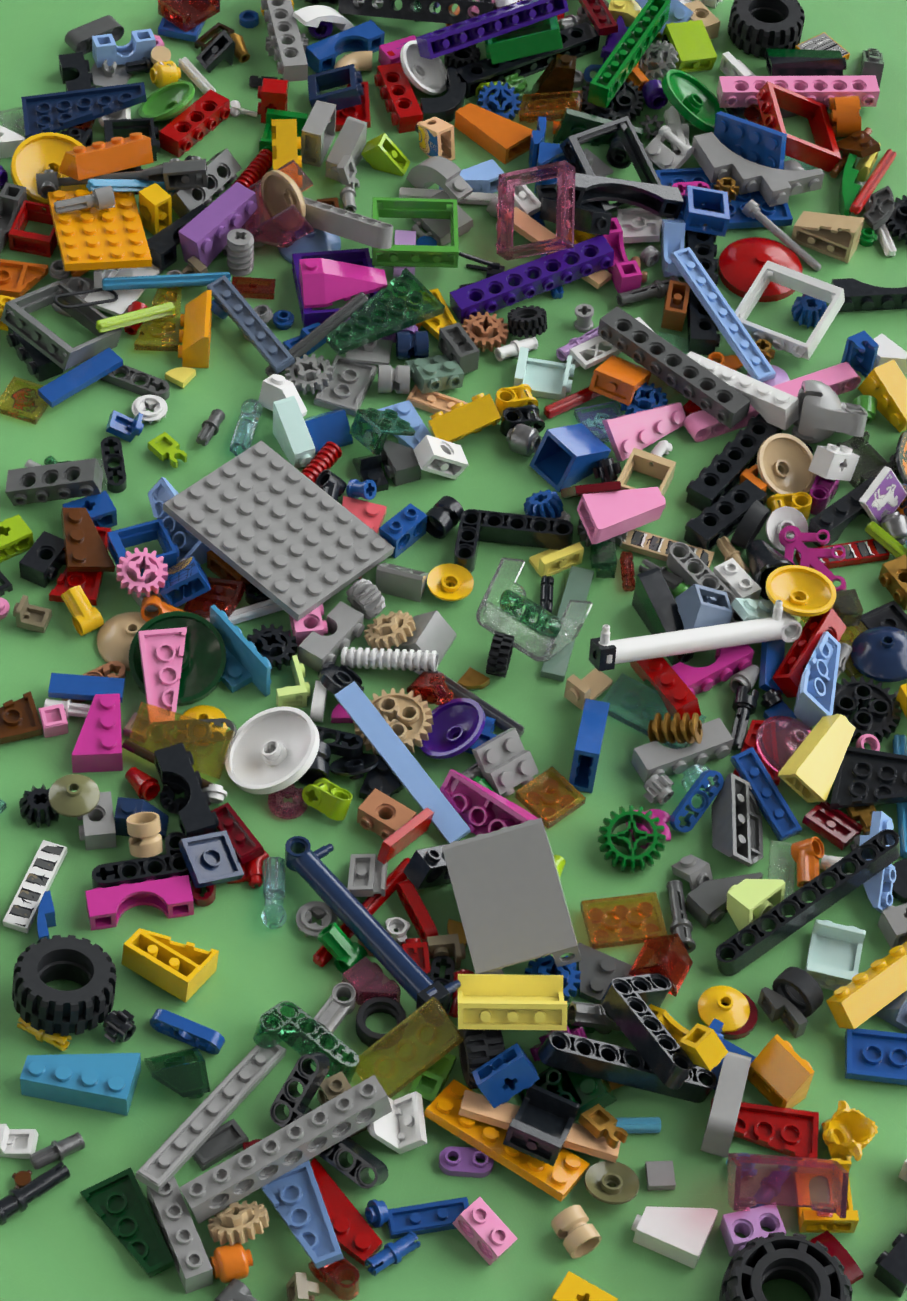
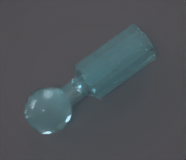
M248 399L241 405V414L230 444V451L235 456L246 451L252 445L256 427L263 412L261 403L255 399Z
M279 856L267 857L263 860L265 908L262 911L261 918L263 924L270 929L281 928L287 918L286 911L283 908V898H285V859Z

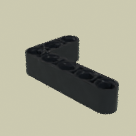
M476 509L465 510L460 517L454 550V564L463 566L472 573L475 569L479 541L561 550L572 545L573 524L564 519Z
M658 973L613 979L601 999V1005L661 1082L671 1089H680L694 1067L693 1062L648 1007L650 1004L657 1007L661 1006L672 987L670 980Z
M315 1052L301 1056L271 1105V1119L281 1128L312 1111L308 1105L330 1069L329 1058L324 1053ZM312 1059H313V1060L315 1061V1063H316V1070H315V1072H314V1071L312 1070V1068H311V1060H312ZM298 1083H300L303 1087L302 1094L298 1092ZM285 1105L289 1108V1117L284 1113ZM350 1137L333 1145L331 1149L328 1148L318 1154L362 1188L369 1189L381 1185L388 1178L387 1166ZM348 1152L353 1156V1164L348 1162ZM369 1168L374 1171V1181L369 1177Z

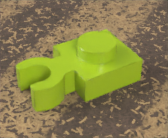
M166 432L148 442V449L161 461L168 458L173 468L178 467L177 459L187 462V454L180 450V444Z

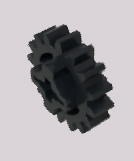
M271 624L270 628L261 625L260 631L254 628L253 635H247V640L254 643L261 656L266 657L270 661L272 669L277 667L280 671L283 664L289 667L292 656L297 653L296 637L291 636V630L284 632L282 625L278 629L274 628V624Z

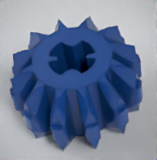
M803 294L801 297H797L794 305H792L793 321L799 322V326L806 325L807 329L809 326L815 328L828 306L824 301Z
M540 490L539 493H532L531 497H527L524 503L525 515L560 518L561 513L564 511L562 500L556 491L546 490L542 492Z

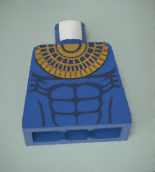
M191 556L179 560L176 565L167 569L168 579L165 580V587L160 588L159 593L167 604L178 607L211 590L206 573L195 557Z

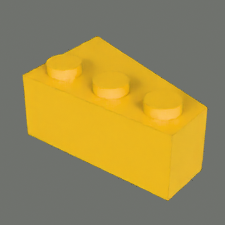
M139 928L123 945L122 965L186 1003L216 972L219 950L211 948L210 951L196 948L194 943L187 942L186 945L171 941L169 936Z

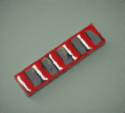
M868 539L836 544L845 548L846 556L841 561L831 558L818 559L828 569L888 560L890 554L876 540ZM829 545L816 548L832 549L836 545ZM837 550L834 554L836 556H841L843 552L841 550ZM796 551L795 557L798 565H800L801 554Z

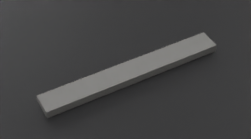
M264 1036L136 1172V1179L154 1191L159 1192L284 1058L287 1049Z

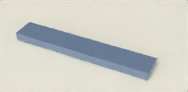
M225 275L207 285V289L212 290L214 299L276 374L295 363L294 357Z

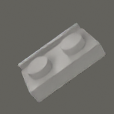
M351 854L347 889L355 897H374V894L385 896L388 862L385 864L377 860L376 854Z

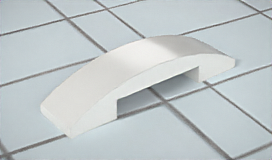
M324 5L307 6L293 12L292 15L303 25L318 28L321 21L332 22L342 32L354 27L348 19L335 9Z

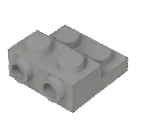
M509 728L472 750L483 778L502 797L513 794L515 792L514 787L519 784L524 786L532 783L535 780L533 776L539 773L531 752L524 749L516 728Z

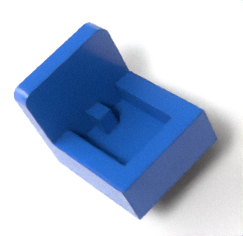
M113 410L109 416L106 432L131 442L143 430V414L138 413L132 419Z

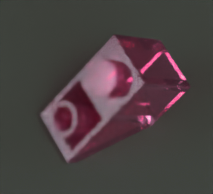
M364 957L342 974V982H347L355 988V1002L358 1005H362L373 997L382 996L392 998L400 1003L401 990L399 985L394 980H389L383 974L380 966L375 962L372 963L367 957Z

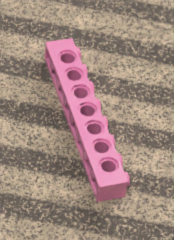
M876 75L719 76L716 91L720 108H759L756 95L767 81L823 103L826 107H829V97L853 95L859 96L860 107H876L880 93Z

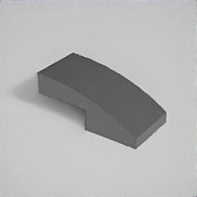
M767 987L762 988L757 1003L770 1021L774 1022L781 1018L794 1038L803 1035L808 1023L805 1016L782 995Z

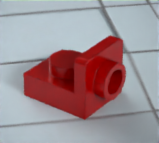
M421 938L405 939V944L400 946L426 974H430L428 942H421Z

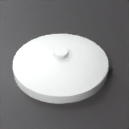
M274 707L256 714L237 730L236 736L227 747L225 766L229 777L237 787L251 794H270L287 788L300 779L314 762L320 742L318 729L304 711L294 707Z

